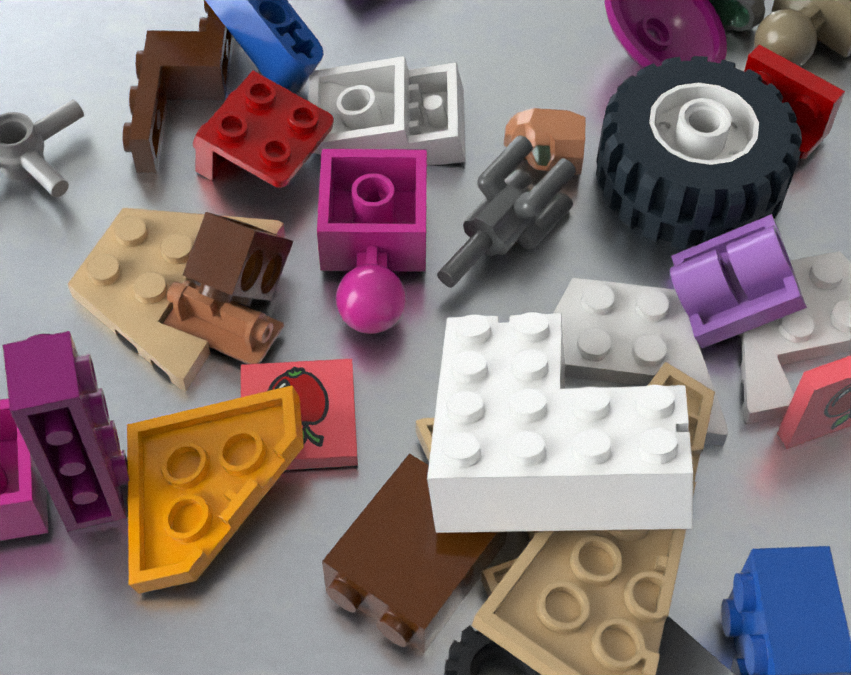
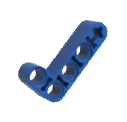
M205 0L264 77L293 93H298L302 90L310 75L321 62L324 53L318 39L287 0Z

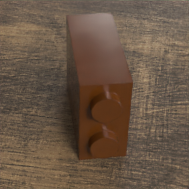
M409 453L322 560L325 587H327L326 592L335 603L349 612L354 613L359 609L376 620V626L379 631L393 643L402 647H406L409 643L425 653L481 577L482 570L487 569L506 543L507 532L436 533L427 480L429 465Z

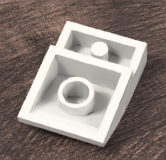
M402 56L315 70L310 75L308 101L329 112L334 118L332 130L313 153L321 155L322 149L427 150V165L466 162L464 88L456 62L409 70L405 57Z

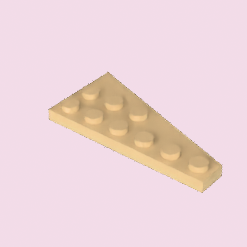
M665 362L648 386L685 385L694 495L698 462L704 448L715 392ZM686 529L538 531L476 613L472 626L541 675H656L660 654H658L665 620L669 615Z

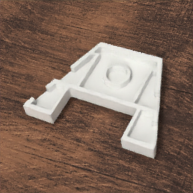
M840 251L790 260L807 308L739 334V338H742L743 360L740 369L741 383H744L742 416L745 425L785 416L794 393L781 365L851 351V262Z
M572 278L553 313H561L566 377L648 386L663 364L667 362L715 392L699 344L694 337L689 316L685 312L676 290ZM715 393L704 444L724 446L728 436V427Z

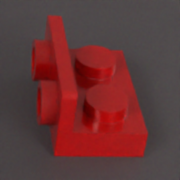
M759 44L748 55L744 72L749 68L761 75V82L766 86L772 83L783 95L782 103L788 102L797 117L796 123L801 129L802 143L799 149L801 153L799 158L806 159L830 133L845 91Z

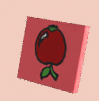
M851 355L804 371L777 432L786 449L851 426Z
M352 358L241 365V397L291 385L299 395L304 447L286 470L358 466Z

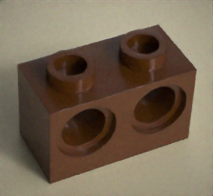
M205 212L182 276L200 282L201 285L198 291L200 294L224 303H230L232 300L250 306L253 298L272 301L294 241L246 222Z

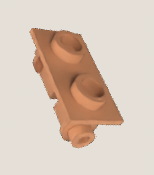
M189 280L183 283L176 281L170 286L167 300L173 303V309L163 324L208 341L210 348L246 364H260L284 327L283 322L231 300L230 303H224L202 295L198 292L200 286Z

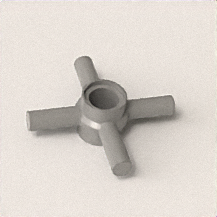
M73 99L35 123L22 113L8 112L1 114L0 171L2 174L14 180L34 177L53 197H60L65 194L69 188V183L44 159V141L84 117L81 106Z

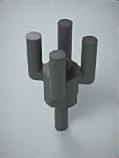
M517 136L478 177V188L486 198L464 220V232L470 238L437 273L439 280L447 287H454L483 254L490 257L496 254L505 255L517 240L525 249L531 250L536 248L573 207L571 198L559 191L576 173L575 166L567 159H560L530 192L525 190L531 184V178L523 170H516L505 182L504 180L533 150L531 142L526 137Z

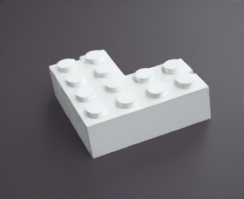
M531 312L522 315H510L509 322L499 323L498 316L468 315L447 318L427 476L436 533L693 529V466L685 385L565 389V358L561 313L540 314Z

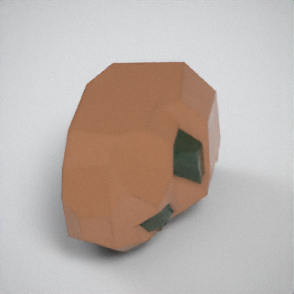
M533 108L518 112L511 117L505 126L504 146L507 147L517 136H524L533 146V150L524 160L528 161L536 170L550 171L560 159L564 158L575 166L576 173L574 175H581L585 149L586 117L569 110Z

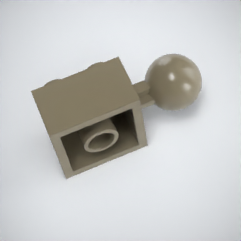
M774 0L771 10L773 13L761 21L754 37L755 48L760 44L800 67L813 55L817 40L847 58L851 55V0Z

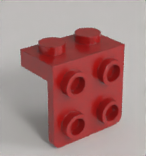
M252 70L196 133L193 141L195 172L212 181L224 166L231 161L275 187H285L333 128L334 118L329 112Z

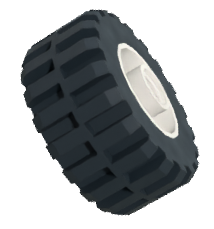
M693 56L691 61H681L680 57L669 58L662 62V66L657 67L655 63H652L637 71L636 77L634 75L628 77L617 87V92L610 97L606 106L596 159L598 186L604 191L603 198L613 211L620 210L619 219L631 229H634L636 226L642 229V235L645 238L656 243L659 239L672 242V248L685 250L687 245H699L772 214L773 218H776L784 203L801 154L799 149L802 143L801 129L796 123L797 117L788 102L782 103L783 95L772 83L766 86L761 82V75L749 68L744 72L735 68L736 64L734 62L723 59L721 63L709 62L708 57Z

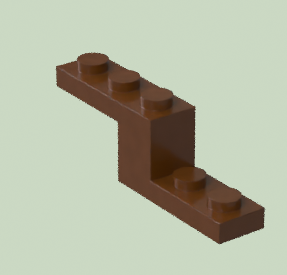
M205 0L204 9L208 15L207 17H200L199 31L147 30L144 50H138L136 53V75L139 81L138 86L132 85L130 87L129 106L132 121L124 123L123 147L125 152H132L137 173H157L168 100H226L233 36Z

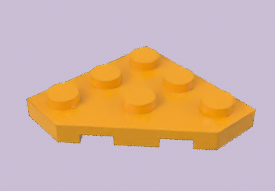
M292 385L127 424L129 586L138 594L197 581L303 449L300 399Z

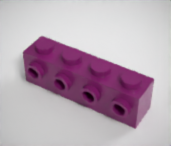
M70 331L56 334H37L26 340L3 344L10 412L67 532L126 519L121 486L128 485L129 481L127 457L124 449H120L115 422L109 418L103 389H98L96 373L90 353L78 355Z

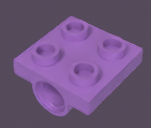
M772 214L671 256L674 267L670 268L671 279L678 298L689 316L694 337L701 348L708 347L807 308L782 236Z

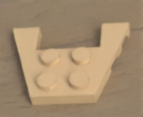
M122 208L69 281L70 293L75 300L116 335L120 333L137 347L138 354L151 365L155 363L165 371L174 385L179 389L187 391L210 355L208 341L165 325L163 322L173 309V303L167 300L170 286L176 281L183 283L189 280L195 283V280L182 275L205 214ZM224 216L249 223L282 237L285 236L284 223L278 220Z

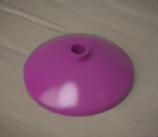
M605 0L608 22L615 38L630 58L642 68L652 63H655L657 67L662 66L664 60L674 57H680L681 61H691L693 56L708 57L709 62L721 63V60L726 58L727 41L725 31L716 10L709 0Z

